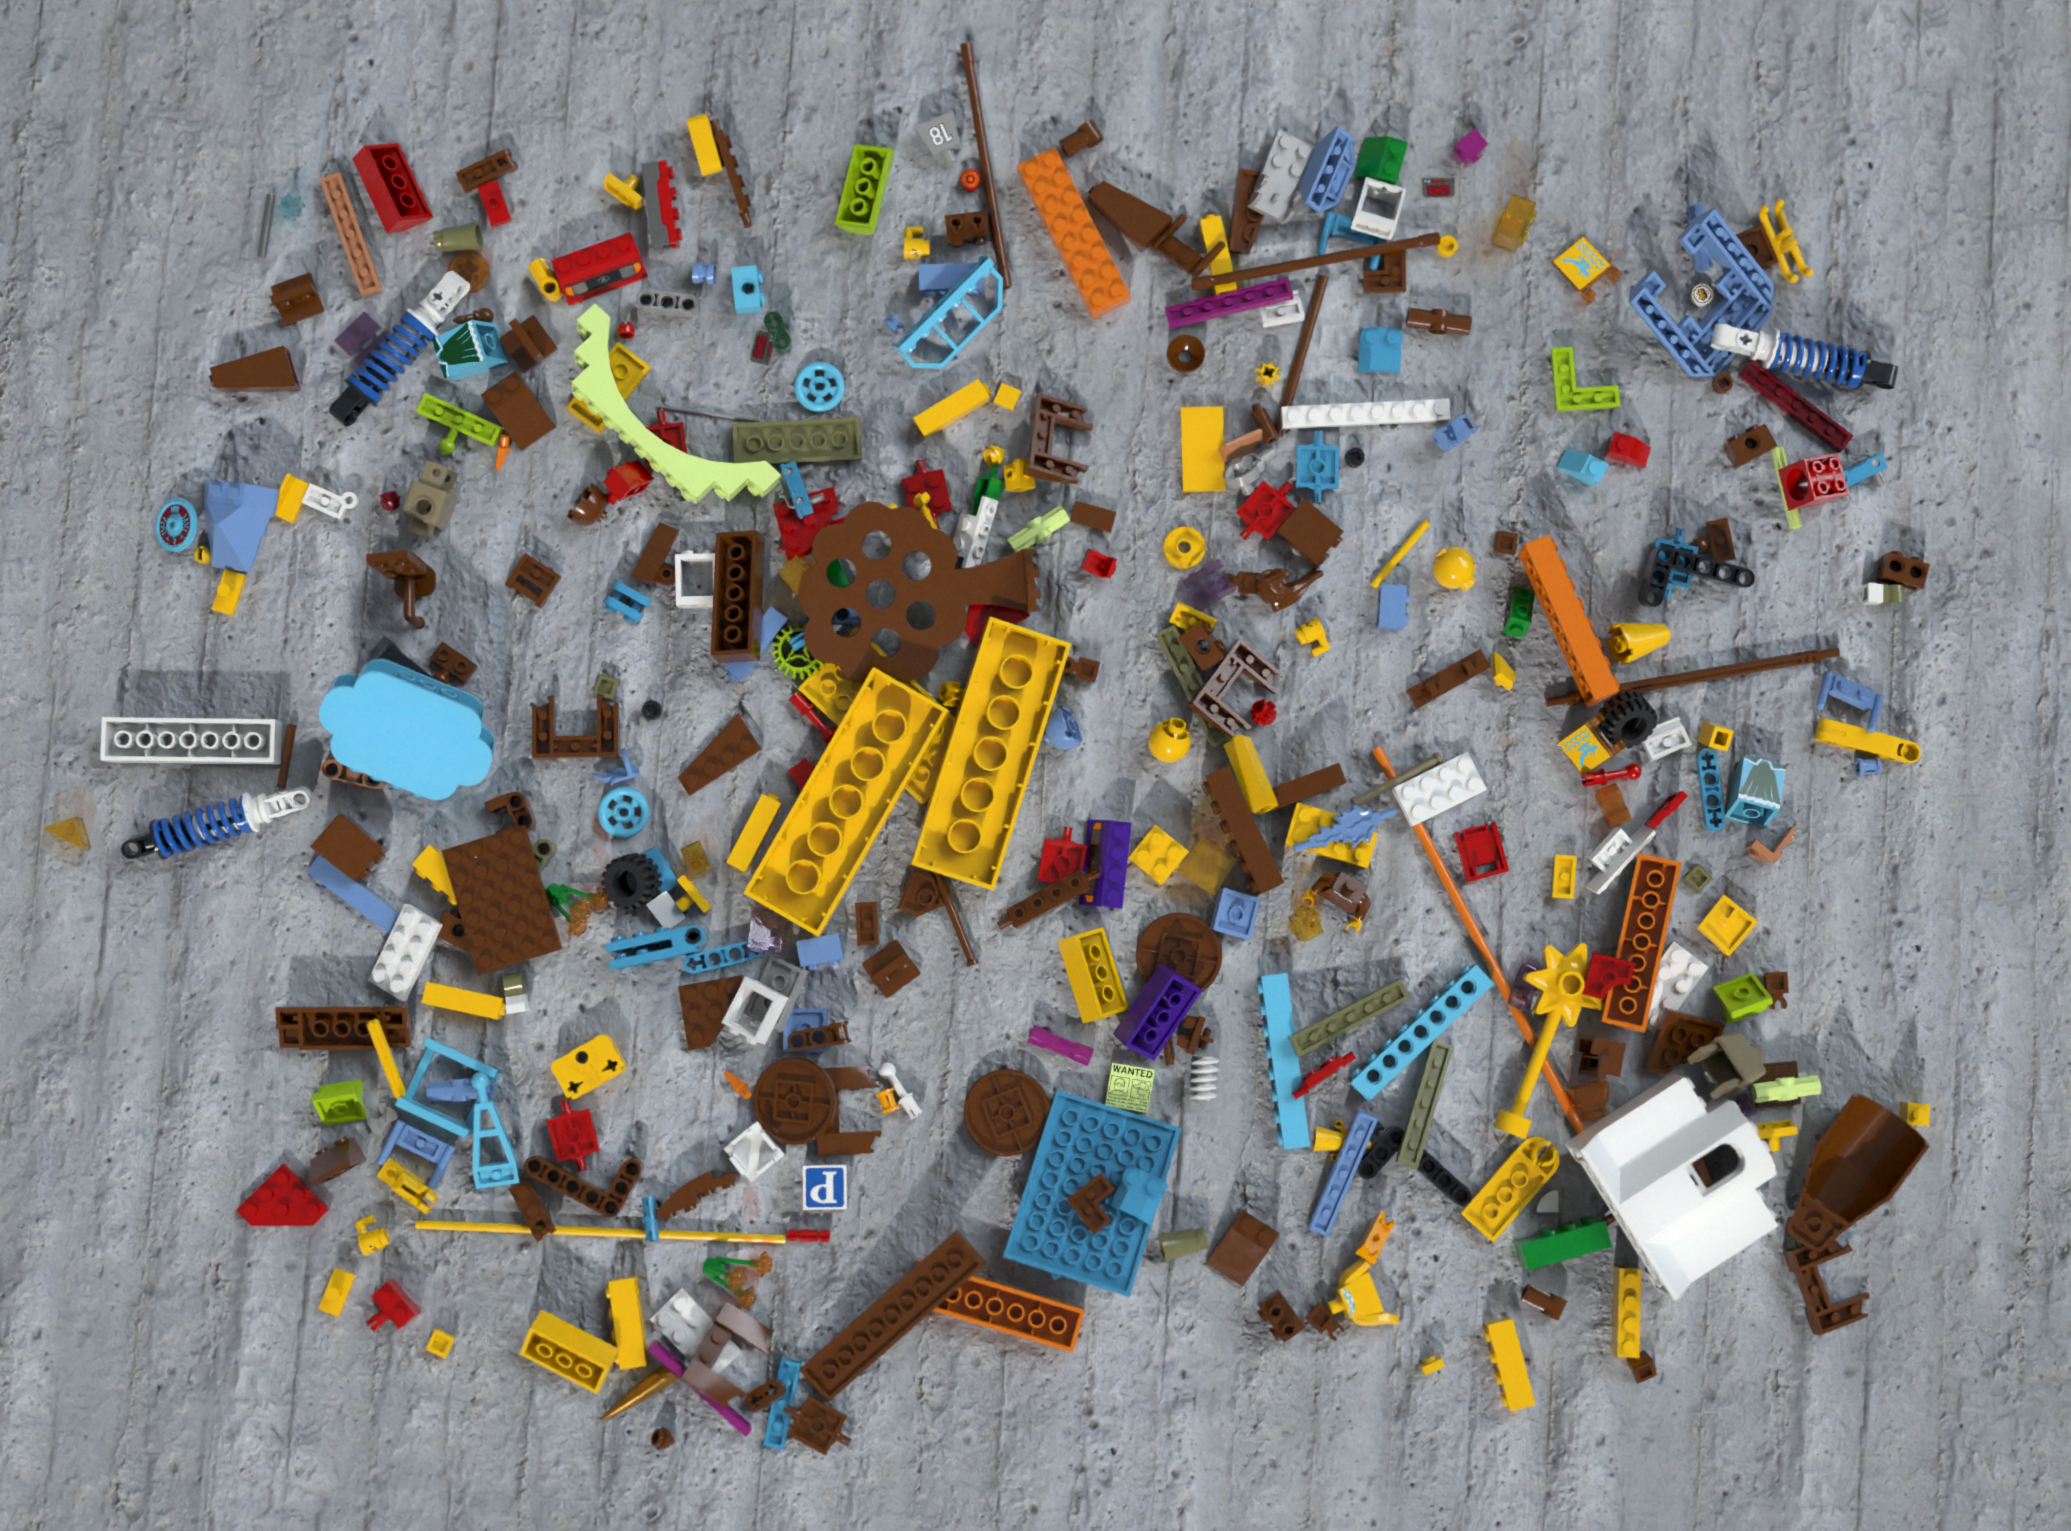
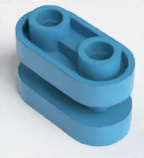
M615 580L611 588L616 590L613 597L605 596L603 603L606 605L604 608L614 614L619 611L624 614L623 619L632 624L635 621L640 623L644 616L639 612L642 605L648 608L652 600ZM624 595L634 600L632 607L620 602Z

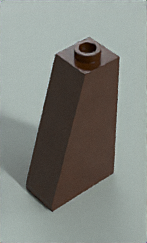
M1104 180L1099 185L1097 183L1093 185L1088 192V202L1141 253L1172 223V217L1169 214Z
M284 345L210 367L212 374L209 375L210 382L213 387L221 392H288L301 390L290 351Z
M1340 763L1273 787L1272 790L1279 806L1269 812L1346 784L1347 782Z

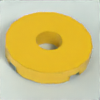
M1177 527L1170 531L1164 540V556L1176 568H1192L1200 563L1205 554L1204 538L1199 531L1192 527ZM1181 542H1187L1190 545V551L1182 553L1179 551L1178 545Z

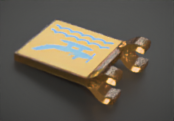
M1584 235L1551 262L1579 292L1587 305H1590L1597 296L1590 287L1603 276L1607 275L1613 284L1621 279L1620 276H1622L1620 270L1612 266Z
M1600 712L1557 742L1581 774L1591 772L1626 747L1622 739L1609 746L1595 728L1605 719Z

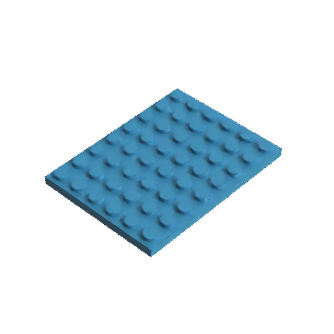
M1057 1090L1003 1257L1130 1298L1154 1217L1151 1224L1148 1225L1122 1210L1111 1207L1110 1204L1128 1165L1141 1169L1164 1182L1166 1181L1181 1128ZM1099 1173H1102L1115 1191L1098 1205L1112 1222L1094 1236L1067 1202V1199Z

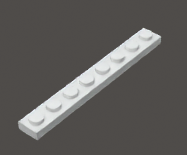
M1449 399L1283 406L1280 408L1282 429L1442 422L1451 420Z

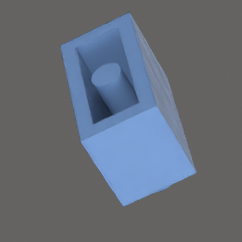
M1381 584L1378 587L1376 629L1402 631L1405 625H1408L1409 613H1405L1406 604L1409 605L1410 592H1407V586Z
M840 933L796 941L800 966L806 967V970L817 969L819 964L826 962L828 966L841 964L840 960L845 959Z

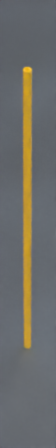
M416 1220L415 1224L416 1229L532 1234L529 1226L526 1224ZM537 1225L538 1229H540L541 1227L545 1226V1225ZM555 1226L557 1231L552 1233L555 1235L646 1238L645 1229ZM659 1230L660 1239L786 1244V1235Z

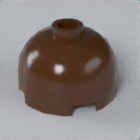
M591 483L576 499L575 509L568 511L567 518L582 526L592 525L596 521L600 523L607 515L605 511L607 500L604 492Z

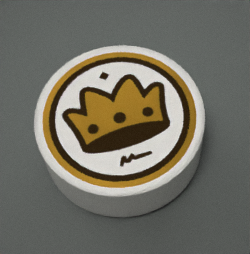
M1705 284L1695 286L1690 293L1692 303L1700 307L1707 305L1713 297L1712 289Z

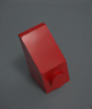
M1614 432L1609 437L1604 457L1646 468L1651 447L1636 437Z

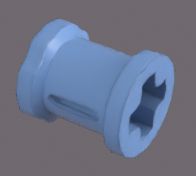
M1873 757V759L1856 758L1854 761L1856 776L1862 777L1863 774L1881 775L1882 764L1880 757Z

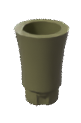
M478 221L443 228V230L433 232V242L437 251H482L483 235Z
M1204 1228L1158 1233V1242L1164 1263L1208 1248Z

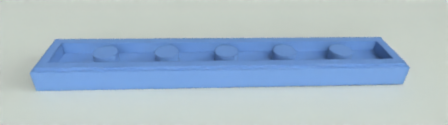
M318 855L306 872L390 934L400 913L361 884L353 881L324 857Z
M1357 1109L1307 1225L1309 1230L1327 1237L1329 1236L1379 1119L1377 1116Z

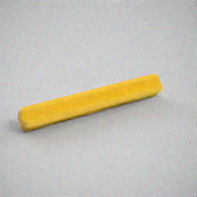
M378 1019L370 1020L367 1028L393 1096L396 1099L404 1097L406 1090Z

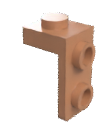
M1794 826L1788 827L1771 850L1757 840L1750 841L1745 848L1750 851L1749 855L1757 861L1762 860L1764 863L1776 862L1783 853L1781 850L1785 844L1789 845L1795 838L1794 832L1797 828Z

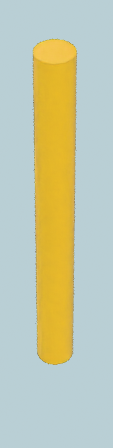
M1423 520L1371 581L1370 585L1374 589H1377L1430 526L1428 521Z

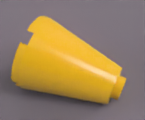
M1615 623L1608 629V634L1611 633L1608 646L1613 659L1616 662L1620 661V665H1627L1666 645L1671 637V632L1663 623Z

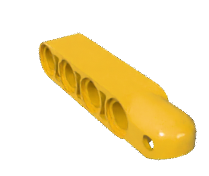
M1819 718L1814 740L1905 764L1916 762L1921 753L1920 747L1915 742L1876 731L1869 733L1867 729L1825 718Z

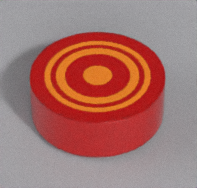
M967 169L960 176V184L966 191H975L981 185V176L976 170Z

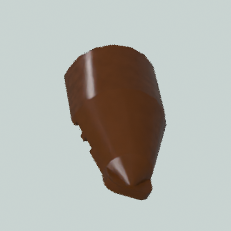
M1853 1093L1814 1147L1796 1211L1787 1224L1789 1234L1813 1251L1820 1252L1826 1249L1835 1237L1892 1199L1929 1149L1928 1141L1916 1129L1892 1111L1862 1094Z

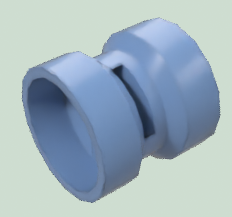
M694 262L692 268L693 284L706 282L709 285H715V263L702 265L701 263Z

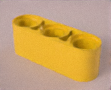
M707 113L686 118L702 176L723 171Z

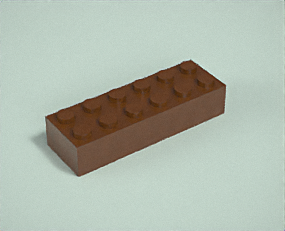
M757 530L716 533L710 656L718 663L760 661L765 538Z
M1229 765L1204 776L1201 788L1206 796L1209 795L1212 800L1210 806L1213 813L1220 816L1221 822L1219 825L1224 835L1228 833L1231 839L1228 842L1233 854L1237 853L1240 858L1238 865L1242 873L1246 872L1250 879L1247 881L1251 892H1256L1257 895H1260L1285 883Z

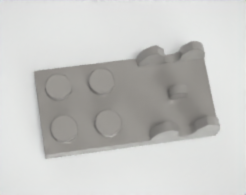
M1281 129L1276 130L1247 207L1281 224L1287 223L1295 213L1292 209L1293 205L1301 197L1299 183L1315 147Z

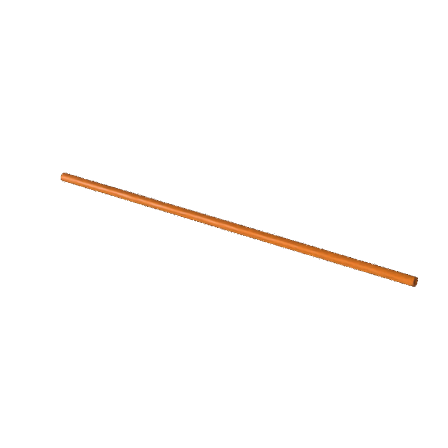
M1382 746L1372 750L1387 780L1389 781L1396 777L1397 774ZM1422 822L1412 826L1533 1053L1538 1039L1519 1003L1516 1001L1509 984ZM1546 1056L1541 1070L1574 1132L1578 1135L1585 1130V1127Z

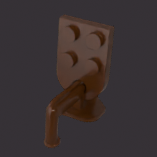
M409 550L366 554L367 564L384 577L394 580L395 593L399 597L404 598V619L415 628L422 629L425 626V620L423 617L415 616V597L429 596L435 591L436 572Z

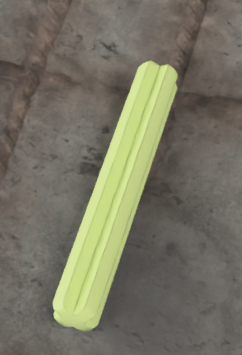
M1776 447L1771 450L1789 528L1797 529L1802 526L1799 510L1788 511L1778 472L1779 469L1788 466L1783 447Z

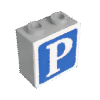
M804 1164L803 1210H809L810 1214L822 1213V1210L830 1209V1213H843V1209L848 1208V1164Z

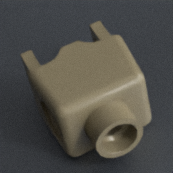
M427 460L420 482L411 480L402 507V513L411 518L407 532L431 540L435 527L439 529L447 528L458 500L456 497L457 490L454 489V485L459 473ZM446 475H450V481L445 482Z
M1740 1032L1716 1037L1687 1058L1690 1064L1698 1061L1701 1063L1704 1070L1703 1076L1708 1084L1716 1087L1710 1093L1713 1099L1721 1096L1725 1099L1730 1098L1747 1089L1766 1073L1763 1065L1762 1051L1758 1046L1749 1044Z

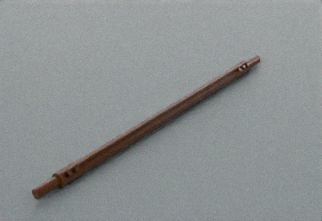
M1839 648L1822 651L1816 649L1620 683L1618 689L1619 692L1623 693L1629 690L1638 693L1815 663L1819 662L1820 659L1840 656ZM1580 691L1568 692L1563 696L1545 699L1546 707L1585 703Z

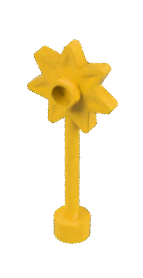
M1585 943L1575 944L1565 956L1551 945H1544L1542 947L1544 968L1523 975V979L1541 990L1533 1007V1012L1536 1014L1548 1012L1511 1110L1508 1112L1499 1108L1493 1127L1525 1140L1533 1121L1523 1118L1560 1019H1562L1566 1026L1574 1027L1581 1006L1596 1010H1603L1605 1007L1601 999L1582 995L1589 968L1587 966V945Z

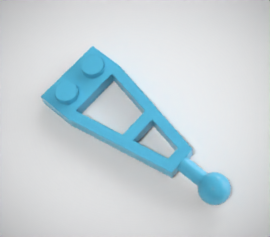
M478 1072L471 1079V1084L477 1089L479 1101L474 1104L472 1169L476 1189L520 1183L517 1158L494 1100H488L486 1087L489 1084V1078L485 1073ZM482 1110H489L495 1127L481 1129ZM498 1135L508 1161L480 1165L481 1137Z

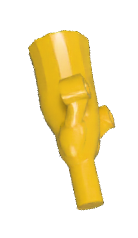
M1337 1119L1334 1121V1127L1340 1129L1341 1132L1315 1126L1312 1140L1313 1151H1340L1348 1129L1341 1120ZM1371 1141L1368 1142L1366 1149L1371 1148ZM1338 1153L1330 1154V1160L1332 1162H1335L1336 1159L1333 1160V1156H1336L1337 1158Z

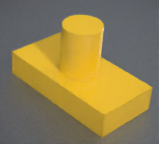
M610 172L604 177L605 190L636 213L642 208L643 197L634 191L641 182L635 175H630L624 183Z
M225 569L220 585L217 587L212 610L235 616L247 576Z
M683 874L677 879L687 892L675 902L682 912L686 911L694 903L706 914L713 909L686 875Z
M1791 1120L1755 1124L1759 1130L1757 1135L1760 1139L1766 1138L1771 1151L1780 1150L1781 1136L1797 1135V1126Z
M335 1267L318 1309L337 1317L341 1316L357 1275Z

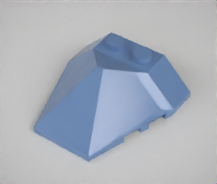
M216 480L205 481L203 507L212 567L244 572L251 571L260 550L258 546L262 536L267 534L268 529L266 527L268 522L276 513L278 489Z

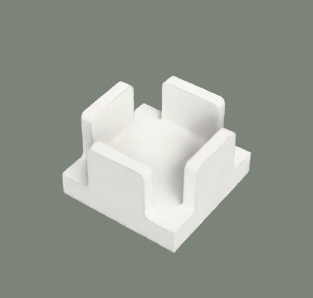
M758 1121L724 1148L730 1156L729 1160L750 1182H753L785 1155L774 1139L762 1129Z

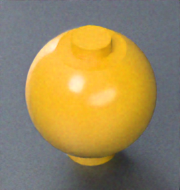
M1451 546L1447 548L1442 547L1435 553L1436 557L1432 564V572L1440 585L1449 589L1460 588L1462 591H1466L1476 582L1473 577L1475 561L1467 550Z
M1180 718L1161 721L1149 733V750L1161 762L1173 763L1179 761L1190 749L1191 737L1186 728V723Z

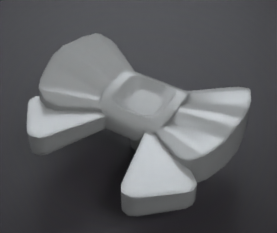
M387 1103L377 1104L382 1114L378 1120L370 1117L367 1118L368 1126L378 1136H383L384 1130L390 1122L400 1118L395 1109L387 1107Z

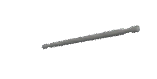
M658 405V409L759 422V418Z

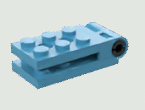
M691 925L672 930L666 927L653 929L654 934L649 935L648 932L634 933L631 939L623 936L611 938V943L605 944L607 953H617L672 941L673 947L651 952V949L635 951V956H630L627 953L615 955L614 960L609 961L610 970H620L701 952V947L705 946L709 941V933L703 927ZM697 933L699 936H697V939L695 940L693 939V937Z

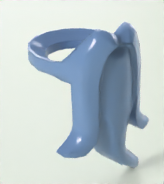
M622 749L621 754L624 767L616 769L606 768L607 774L592 773V776L600 781L610 782V785H613L617 782L640 775L637 766L629 763L626 749Z

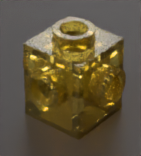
M1302 906L1293 911L1294 914L1288 916L1290 921L1289 928L1296 935L1297 940L1306 942L1324 933L1320 924L1321 917L1315 909Z

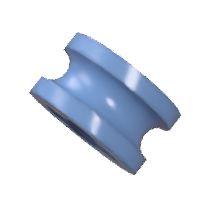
M892 313L889 315V319L883 320L885 325L894 334L898 333V329L904 328L903 324Z

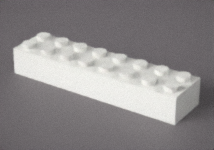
M102 717L100 760L109 763L281 765L282 722L276 719Z

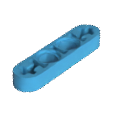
M1705 748L1696 754L1703 822L1708 830L1718 831L1725 825L1718 757L1713 749ZM1707 752V755L1711 756V760L1708 761V767L1713 766V769L1703 771L1702 767H1707L1706 760H1702L1701 757ZM1706 773H1711L1714 776L1715 781L1712 785H1707L1704 782V775ZM1709 794L1717 797V804L1715 806L1707 804L1706 798ZM1718 808L1719 812H1714L1715 819H1719V823L1714 827V824H1710V820L1713 819V812L1708 813V810Z
M752 939L691 954L684 959L683 967L688 973L697 974L758 959L766 953V945L760 939ZM757 942V945H762L758 955L755 952H749V957L745 958L746 954L743 945L747 944L746 949L754 947L753 943ZM737 947L741 950V957L738 960L730 958L729 953L732 948ZM718 953L720 955V962L717 965L709 963L708 958L710 954ZM701 955H705L704 961L707 968H703L704 964L697 965L696 970L688 967L691 958H694L695 961L702 960Z

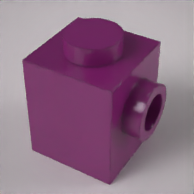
M1473 129L1455 144L1452 151L1457 161L1463 162L1467 166L1470 162L1475 164L1483 157L1482 153L1486 150L1488 143L1476 129Z

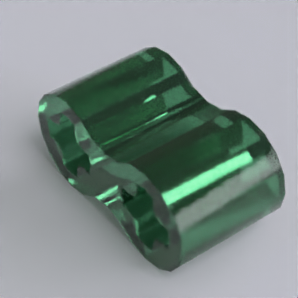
M769 312L764 317V324L768 333L772 335L773 347L777 353L787 354L791 351L793 345L791 337L784 331L783 318L778 312ZM775 320L777 322V326L773 327L771 321ZM783 339L785 345L781 346L779 340Z

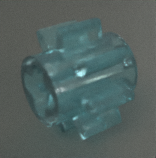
M288 192L287 196L279 197L281 205H278L277 208L283 211L281 215L284 218L290 216L295 220L297 216H303L302 208L306 207V205L300 202L301 197L298 194L293 197Z

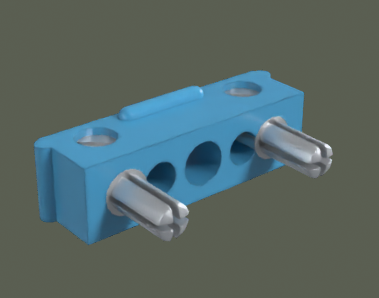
M1863 453L1857 457H1854L1853 454L1848 456L1847 462L1841 464L1842 467L1848 465L1851 459L1858 460L1865 456H1868V458L1843 469L1847 488L1872 475L1875 476L1879 486L1885 485L1886 482L1881 473L1882 470L1888 468L1884 460L1885 455L1879 453L1871 456L1869 453ZM1849 488V494L1844 496L1846 502L1853 500Z
M795 461L781 464L783 477L779 479L781 492H779L780 498H785L789 508L796 509L800 519L803 516L814 513L812 504L821 502L825 498L822 493L808 497L801 475L813 472L812 464L799 469ZM784 479L794 505H790L788 497L783 495L785 489L782 481Z

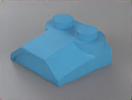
M1382 327L1359 329L1358 372H1395L1400 374L1402 330Z
M1128 1165L1110 1206L1122 1210L1150 1225L1168 1188V1183L1141 1169Z

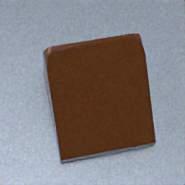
M1646 1351L1639 1352V1358L1626 1359L1637 1384L1657 1375L1653 1361Z

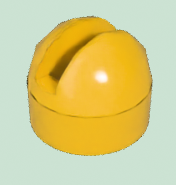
M199 546L194 550V558L199 563L206 564L211 561L209 548ZM200 550H202V559H200Z

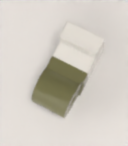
M1867 583L1862 586V605H1894L1904 603V585Z
M522 972L503 975L506 1014L530 1011Z

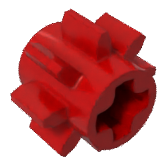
M1265 699L1255 702L1250 711L1253 715L1251 719L1257 725L1260 723L1263 727L1273 723L1278 714L1274 710L1276 705L1271 701L1267 702Z

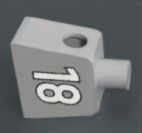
M952 111L915 126L917 137L934 161L943 158L947 167L958 162L954 152L959 151L961 146Z

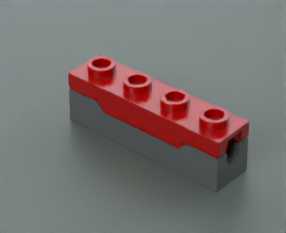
M666 160L641 163L652 247L654 251L680 248L679 241H682L681 228H677L676 220H680L678 207L674 208L673 201L677 200L675 187L671 186V180L674 179L673 168L668 166Z

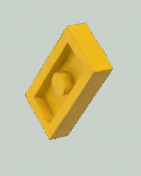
M1178 601L1169 622L1186 629L1199 619H1202L1204 623L1207 621L1213 629L1217 619Z
M1554 854L1551 897L1574 899L1577 856Z

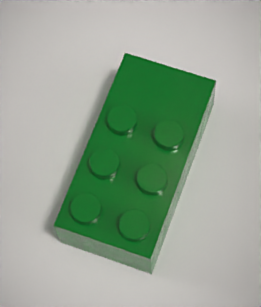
M1590 1215L1580 1218L1581 1222L1572 1223V1221L1559 1224L1560 1228H1542L1538 1230V1234L1513 1240L1519 1265L1526 1270H1532L1611 1248L1612 1244L1606 1223Z

